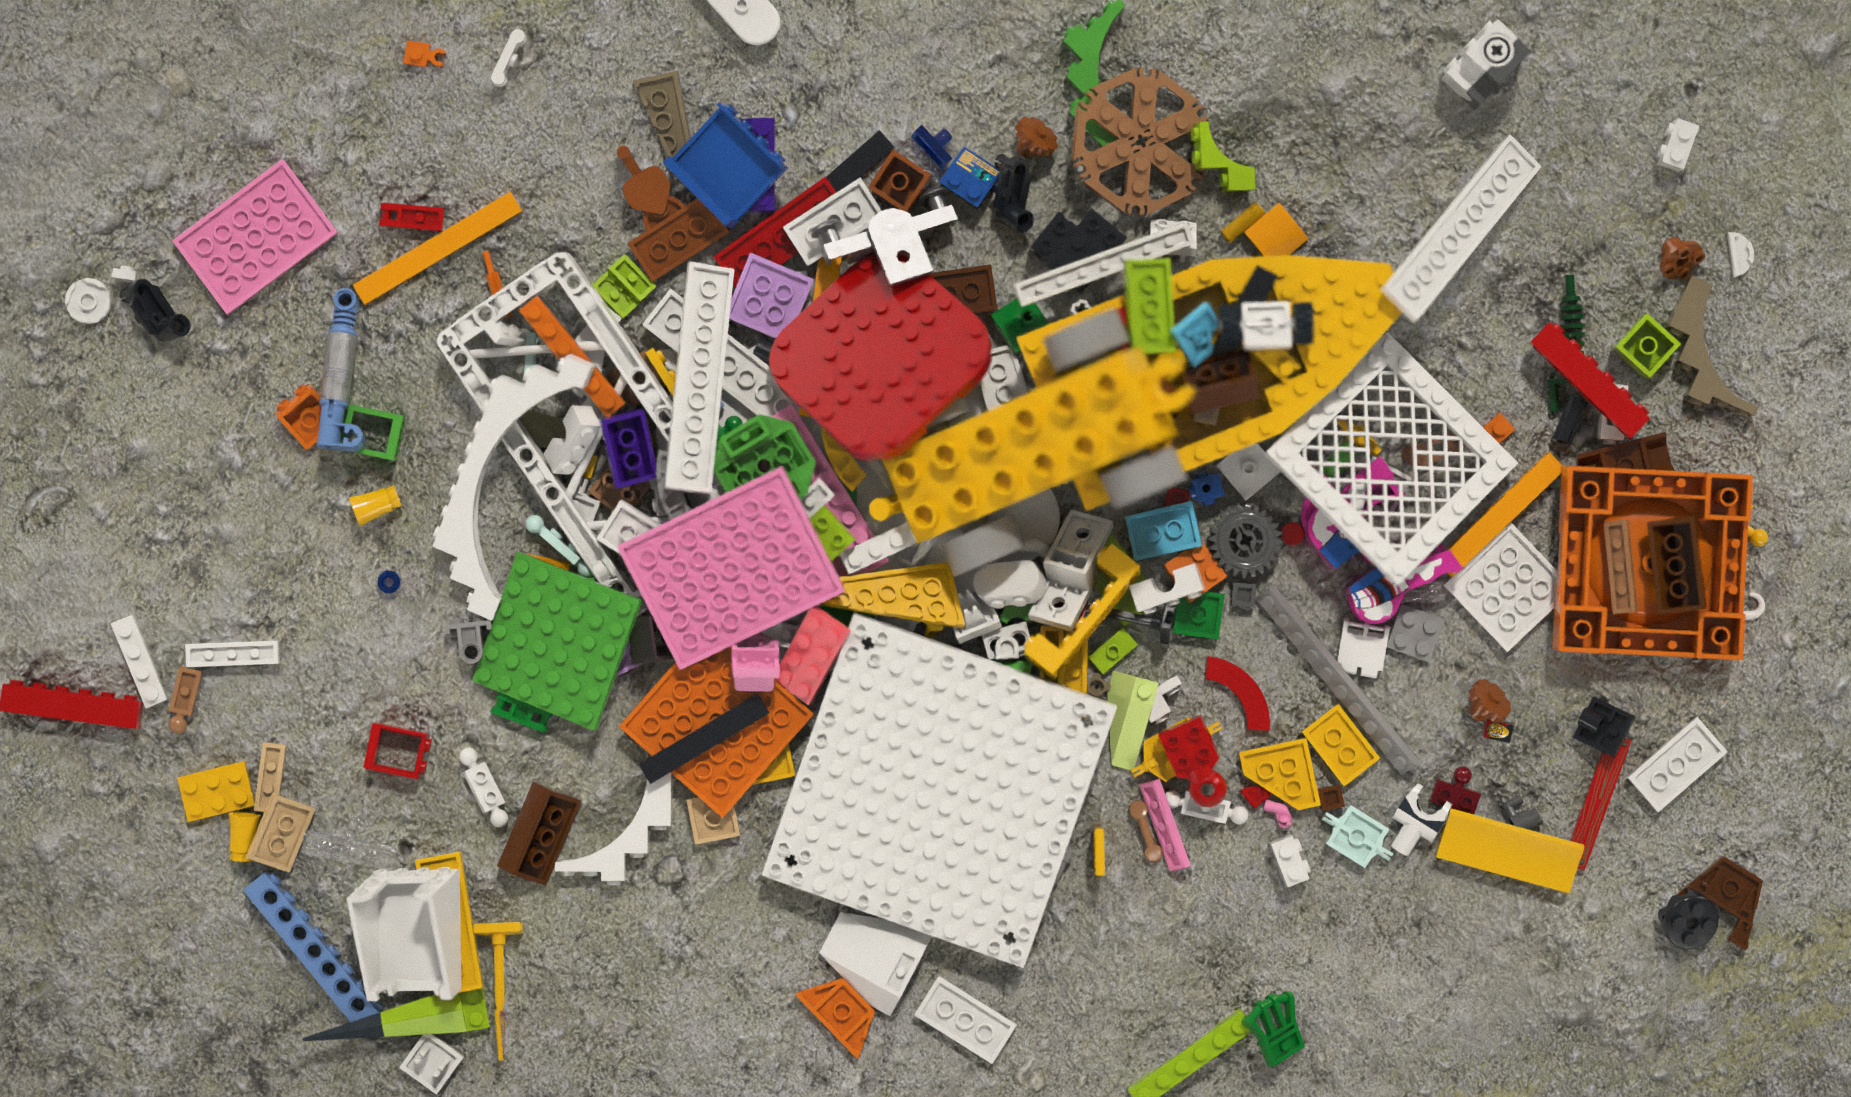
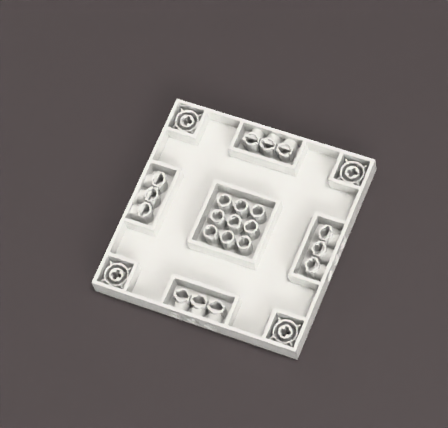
M854 612L849 626L851 632L840 651L762 876L1024 968L1117 705ZM867 637H871L872 643L875 644L874 647L870 646L869 649H866L862 639L866 640ZM1091 715V720L1094 722L1084 726L1081 718ZM794 855L798 863L794 862L793 865H789L788 859H785V857ZM1008 932H1012L1015 940L1011 939V942H1007L1004 934L1008 935Z

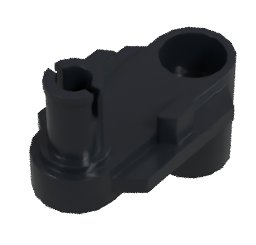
M999 154L995 160L1000 163L994 162V164L1003 171L999 175L998 182L993 185L992 190L996 194L993 205L996 210V219L1019 232H1027L1034 223L1033 214L1025 209L1032 177L1029 173V164L1020 157L1009 158L1004 154Z
M139 279L131 282L128 288L120 291V298L126 297L122 301L124 303L130 302V307L135 313V320L138 324L143 325L148 335H153L157 340L166 342L183 337L189 333L191 328L189 319L183 314H175L158 286L152 285L146 279Z

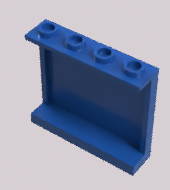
M718 102L717 106L719 108L674 157L668 156L663 164L725 226L733 228L788 167L784 164L786 160L777 151L773 153L768 148L770 144L761 135L757 137L752 132L754 128L745 119L741 121L736 116L738 112L729 103L724 105Z

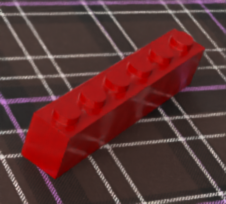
M1549 322L1529 344L1628 440L1631 439L1650 419L1647 416L1649 411L1640 403L1636 405L1631 400L1632 395L1624 387L1619 389L1614 384L1616 380L1607 371L1603 373L1597 368L1599 363L1590 355L1586 357L1580 351L1582 347L1574 339L1569 341L1563 335L1565 330L1557 323L1553 325Z
M10 679V683L2 684L0 711L131 729L141 728L144 703L139 701L138 696L124 694V698H117L115 693L101 691V695L92 694L93 690L81 688L78 689V692L69 691L70 687L56 685L55 689H49L47 684L33 682V686H26L24 681Z

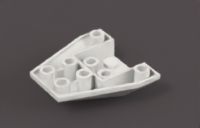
M840 912L819 953L870 1006L890 1016L932 936L883 918Z

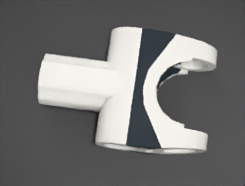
M1419 783L1405 797L1393 816V819L1403 824L1392 842L1391 847L1405 856L1410 855L1421 836L1431 843L1435 840L1445 824L1450 808H1452V804L1447 801L1442 809L1438 810L1435 814H1428L1421 810L1419 794L1424 786Z

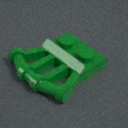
M1285 991L1277 995L1272 993L1267 995L1265 1000H1259L1254 1003V1008L1250 1014L1241 1021L1243 1026L1248 1028L1258 1039L1257 1046H1260L1267 1067L1276 1066L1305 1047L1295 1019V998L1291 991ZM1281 1003H1283L1285 1007V1017L1280 1006ZM1268 1008H1271L1277 1028H1274ZM1259 1016L1263 1024L1265 1033L1255 1022Z

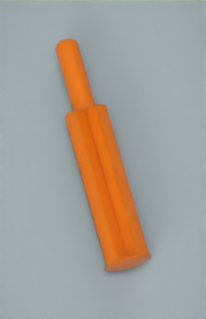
M484 251L482 254L488 271L486 278L493 296L503 289L498 271L495 272L489 251ZM509 312L508 314H506V317H504L503 319L511 317V313Z

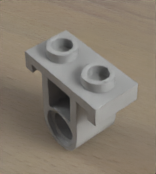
M480 616L473 617V622L464 623L463 618L450 620V625H445L446 634H453L452 629H457L459 654L464 662L475 664L482 659L484 648L482 626L486 625L487 630L492 629L493 620H487V618ZM469 646H475L478 650V655L474 659L467 656L466 651Z

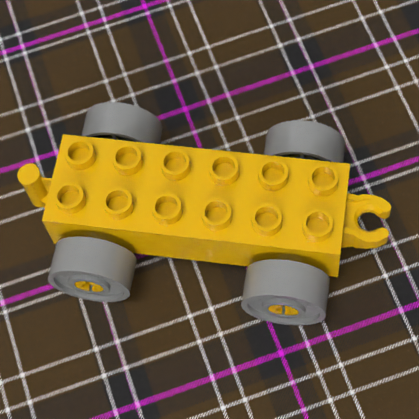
M1116 308L1059 330L1042 339L1055 371L1060 372L1076 365H1080V371L950 427V421L970 412L965 398L960 399L957 397L926 426L927 432L921 437V441L916 442L907 451L889 460L882 458L895 493L874 499L870 503V514L874 519L882 521L904 512L917 544L959 527L962 533L961 536L941 544L949 567L955 577L1026 547L1013 514L992 523L988 518L989 514L1119 459L1122 467L1100 477L1113 510L1184 481L1188 478L1174 446L1152 455L1148 446L1178 434L1169 410L1183 407L1190 402L1195 394V389L1192 386L1183 387L1172 396L1166 395L1161 390L1160 381L1165 374L1173 375L1182 371L1184 363L1180 360L1168 359L1157 362L1150 367L1142 347L1124 351L1110 357L1109 351L1130 342Z

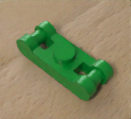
M497 692L496 698L498 699L495 706H492L490 713L543 733L547 732L548 726L546 725L549 718H552V713ZM506 702L512 703L509 712L504 710ZM534 712L541 714L538 722L532 721Z

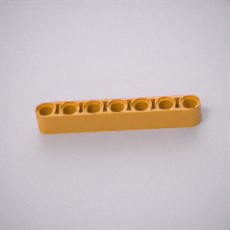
M1550 451L1546 453L1446 550H1450L1461 566L1464 567L1561 474L1562 464ZM1450 572L1447 574L1452 578L1458 572Z

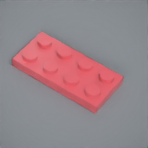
M813 606L809 608L779 665V678L774 679L787 691L807 705H810L818 694L851 630L819 607Z

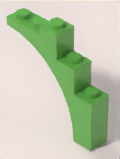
M1111 0L1102 9L1105 12L1099 18L1095 16L1087 23V30L1080 24L1076 28L1072 25L1063 34L1065 37L1063 44L1080 61L1079 64L1075 61L1066 70L1068 74L1065 78L1083 96L1082 99L1077 97L1069 105L1071 110L1068 115L1074 121L1075 109L1079 107L1078 102L1083 101L1085 104H1089V98L1084 94L1088 91L1092 92L1088 89L1099 84L1098 63L1100 49L1111 24L1125 8V4L1121 0L1116 2ZM1091 119L1087 121L1085 132L1100 147L1117 140Z

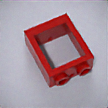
M373 722L363 768L419 779L426 772L427 761H424L425 752L430 751L432 739H429V733ZM383 730L421 738L414 771L377 763Z

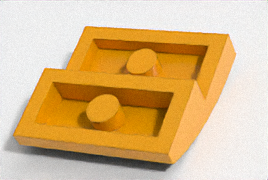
M1280 203L1244 232L1247 238L1259 250L1258 252L1261 256L1290 255L1308 240L1298 224Z

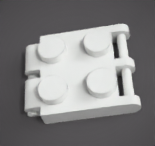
M1344 618L1337 662L1341 664L1346 673L1356 675L1357 667H1361L1360 676L1377 678L1378 671H1383L1390 626L1369 625L1367 622H1364V624L1351 622L1349 619ZM1348 626L1363 628V630L1351 629ZM1368 630L1382 631L1383 634L1369 632Z

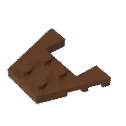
M1721 856L1676 895H1685L1688 889H1694L1706 896L1711 902L1736 916L1738 921L1727 937V940L1743 950H1747L1763 880L1728 858Z

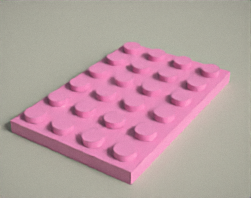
M281 159L172 241L225 313L229 315L337 235L338 231L286 161Z

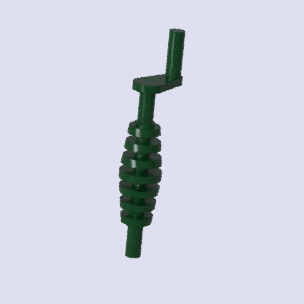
M1565 275L1566 295L1562 297L1561 302L1567 303V306H1561V312H1567V315L1560 316V321H1568V324L1560 326L1564 330H1568V333L1563 335L1569 341L1574 339L1581 347H1584L1585 342H1578L1579 338H1585V332H1578V329L1586 328L1585 323H1577V320L1584 319V314H1577V311L1583 310L1582 305H1576V302L1581 301V298L1575 294L1574 275ZM1565 378L1547 380L1550 412H1559L1558 384H1570Z

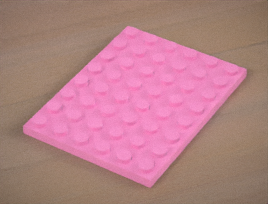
M783 466L617 546L680 670L845 592V588Z

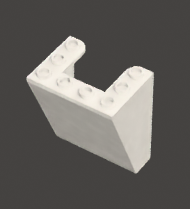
M424 867L408 871L407 868L395 871H387V869L374 871L368 879L364 880V883L347 897L367 1001H378L380 992L393 996L397 991H434L435 995H440L441 1000H451L461 990L459 869L441 867L437 870H429V868Z

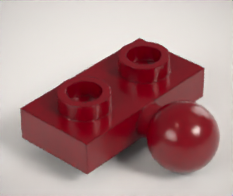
M1460 766L1456 768L1453 774L1456 781L1455 784L1436 779L1429 799L1431 802L1444 806L1448 801L1452 804V809L1475 814L1481 793L1464 787V784L1469 783L1472 778V772L1468 767Z

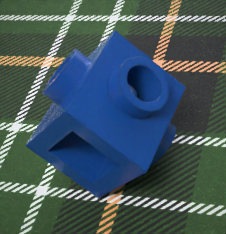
M1207 471L1194 475L1195 480H1192L1191 486H1188L1191 499H1196V503L1202 502L1203 506L1216 503L1215 498L1225 495L1219 473L1209 475ZM1203 485L1208 486L1209 491L1207 493L1202 491Z

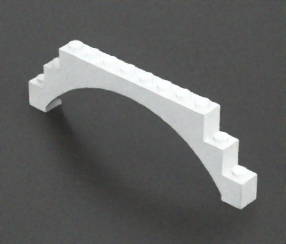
M569 354L565 356V359H560L557 366L559 374L536 364L531 369L528 368L523 377L525 384L505 375L493 379L489 391L492 392L489 401L485 400L481 409V413H484L481 422L477 421L473 430V434H475L473 443L469 442L465 450V455H467L464 464L461 463L456 476L459 479L457 484H453L448 497L451 500L448 506H444L440 518L443 519L440 527H436L432 539L435 540L433 547L458 557L454 558L449 570L452 571L450 579L475 589L471 590L466 602L469 603L468 611L492 621L502 600V594L499 593L485 563L478 528V504L481 485L486 468L496 447L512 425L540 401L566 389L576 386L583 389L588 386L596 364Z

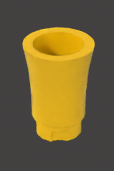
M394 485L386 489L383 487L366 494L349 497L360 527L375 518L394 511L393 508L402 506Z
M249 812L228 813L230 824V860L251 862L253 860L248 859L246 855L258 829L261 815Z

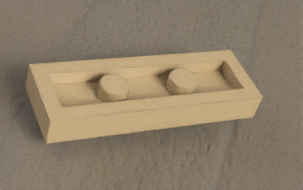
M263 742L254 811L264 812L271 794H281L286 744Z

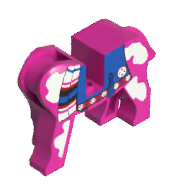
M1381 456L1370 463L1371 480L1395 481L1392 477L1394 476L1393 472ZM1366 468L1358 471L1355 474V479H1366ZM1346 483L1340 494L1351 495V483ZM1355 484L1356 495H1367L1366 484ZM1371 484V496H1383L1382 485ZM1387 485V496L1398 497V485ZM1305 497L1301 510L1305 538L1329 568L1336 569L1360 550ZM1345 499L1351 505V499ZM1356 499V511H1367V500ZM1372 500V507L1383 500ZM1441 542L1397 587L1374 565L1345 587L1350 609L1355 617L1363 622L1370 624L1386 622L1394 616L1407 591L1432 582L1442 574L1459 572L1463 567L1452 552L1446 550ZM1361 553V556L1366 561V563L1368 565H1372L1373 563L1363 553Z

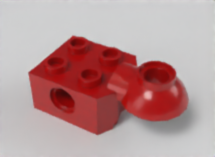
M1202 714L1159 732V739L1177 778L1190 780L1189 793L1193 801L1199 806L1207 808L1220 804L1226 796L1227 785L1222 775L1213 770V767L1220 758V754ZM1211 784L1214 787V792L1211 795H1205L1201 790L1202 785Z

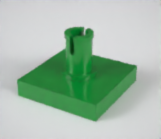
M1018 298L989 316L1014 355L1021 351L1016 339L1017 337L1050 325L1035 302L1020 306Z

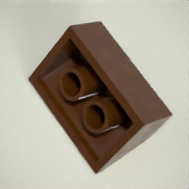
M1244 348L1208 357L1195 368L1188 363H1184V369L1181 371L1185 387L1192 386L1195 389V394L1189 402L1192 415L1261 398L1249 351L1244 350Z

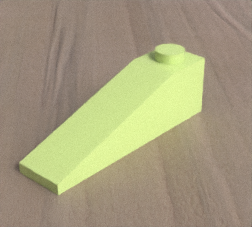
M1112 671L1110 679L1111 688L1107 691V701L1116 704L1117 709L1109 728L1111 765L1130 770L1135 768L1159 683Z

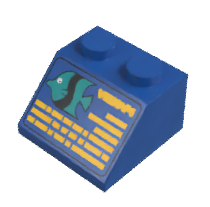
M963 147L945 172L939 185L947 187L950 193L978 210L1002 171L968 148Z

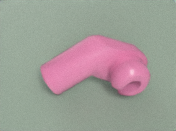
M1265 800L1263 810L1274 813L1281 828L1286 829L1290 827L1292 816L1287 806Z

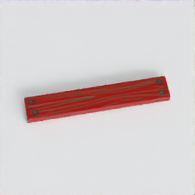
M1626 738L1616 758L1603 752L1601 753L1572 832L1570 841L1584 845V852L1578 865L1579 869L1585 870L1629 750L1631 740Z

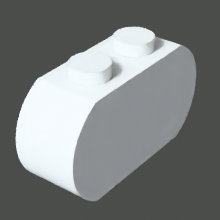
M1030 560L984 564L978 569L973 579V587L978 596L989 607L998 609L1007 605L1021 607L1029 603H1035L1043 596L1046 589V580L1038 567Z

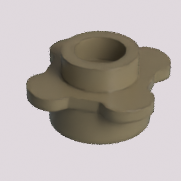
M1094 673L1092 679L1088 682V692L1099 699H1102L1104 692L1109 691L1111 688V684L1105 682L1099 673Z

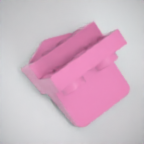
M759 632L732 645L731 662L735 690H773L774 678H779L780 672L778 640H773L771 637Z

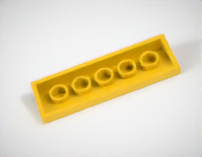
M1450 808L1437 842L1436 857L1570 894L1573 880L1584 852V845Z

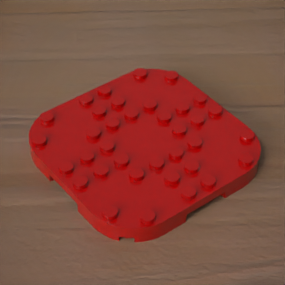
M875 253L854 263L779 333L770 351L769 364L771 373L780 390L800 409L802 408L819 423L849 454L866 461L880 458L889 460L901 455L914 445L927 432V425L957 397L963 399L984 378L992 361V343L982 321L930 275L889 287ZM901 254L897 255L899 262L906 263L909 261L908 257Z

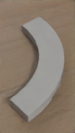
M659 450L656 469L657 487L663 508L669 520L691 509L682 491L664 488L668 452Z

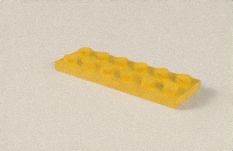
M459 851L415 860L416 870L424 867L429 868V870H437L441 867L459 869L461 990L458 993L483 989L484 985L462 853Z

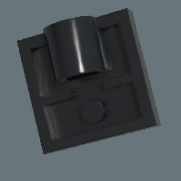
M1593 696L1589 706L1582 711L1579 717L1578 728L1573 738L1616 758L1636 717Z

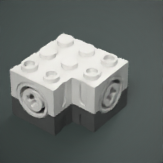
M1498 19L1494 23L1489 21L1459 52L1458 55L1461 58L1459 60L1454 58L1442 70L1445 75L1441 79L1457 95L1462 96L1461 98L1475 110L1526 58L1531 50L1520 39H1516L1517 37Z

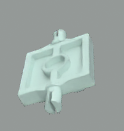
M1349 804L1344 814L1339 818L1334 817L1328 812L1324 815L1332 820L1324 816L1322 817V820L1333 826L1332 833L1327 839L1326 844L1362 867L1366 868L1371 858L1376 854L1387 861L1390 860V857L1383 852L1392 857L1393 852L1382 847L1383 839L1389 829Z

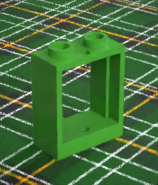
M349 404L348 409L344 410L343 422L345 424H353L355 412L393 419L386 453L364 448L354 453L397 461L406 416ZM344 431L341 433L340 444H343L344 437L347 438Z

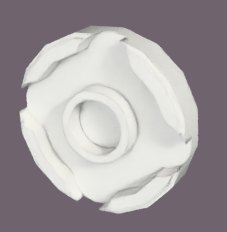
M84 278L69 287L66 292L65 305L72 318L80 323L93 324L100 322L108 315L111 310L112 297L105 284L96 279Z

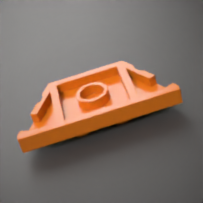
M844 978L817 985L795 994L857 1059L860 1056L875 1010Z

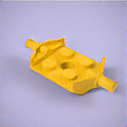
M1186 717L1170 727H1173L1179 723L1189 720L1190 718ZM1219 721L1207 727L1211 735L1223 730V727L1219 726L1221 725ZM1159 733L1143 741L1142 764L1130 769L1131 773H1134L1132 774L1134 778L1146 771H1150L1165 782L1176 776L1159 739Z

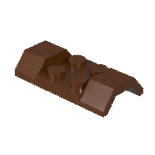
M1666 432L1576 454V466L1675 471L1667 448Z

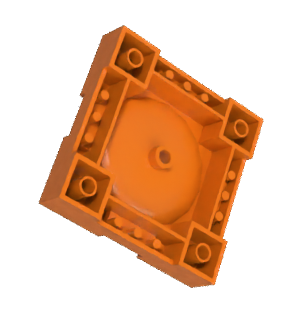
M1562 465L1558 534L1560 535L1558 575L1555 581L1552 649L1559 652L1743 660L1745 614L1743 612L1753 475ZM1696 515L1707 608L1705 610L1658 614L1653 569H1650L1648 566L1651 551L1647 522ZM1629 521L1638 612L1613 614L1603 522Z

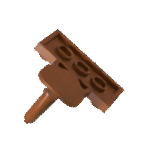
M627 146L618 147L617 156L622 159L633 176L624 183L623 195L633 209L644 211L643 223L646 228L644 233L627 244L652 282L729 233L726 226L698 198L685 206L679 199L668 196L670 181L662 169L650 166L641 171L630 154V149Z

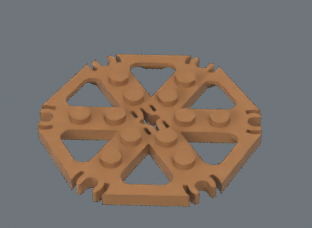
M1135 67L1088 89L1092 92H1085L1084 95L1089 98V104L1080 101L1078 102L1079 107L1075 109L1071 161L1080 158V161L1075 162L1073 167L1081 165L1084 168L1083 173L1079 174L1078 178L1088 176L1081 183L1122 214H1132V208L1135 206L1138 209L1137 216H1142L1143 214L1146 216L1193 194L1189 191L1197 189L1192 185L1191 180L1194 178L1198 182L1202 181L1205 170H1195L1193 163L1184 160L1164 143L1190 132L1193 124L1204 122L1208 119L1207 116L1202 118L1197 116V111L1203 108L1202 105L1192 107L1195 103L1200 102L1198 99L1160 70L1149 69V76L1146 77L1143 74L1144 67H1139L1138 69ZM1126 82L1133 85L1130 118L1106 99V93L1110 89ZM1163 86L1183 101V108L1155 122L1157 90ZM1091 119L1117 140L1093 151L1086 150L1084 140L1087 121ZM1138 135L1140 138H1147L1150 136V138L1145 140V142L1143 143V148L1141 145H1134L1131 147V145L1136 143V141L1138 140ZM1126 162L1124 195L1117 196L1100 183L1099 176L1102 172ZM1151 165L1177 185L1173 193L1158 200H1152L1149 197Z

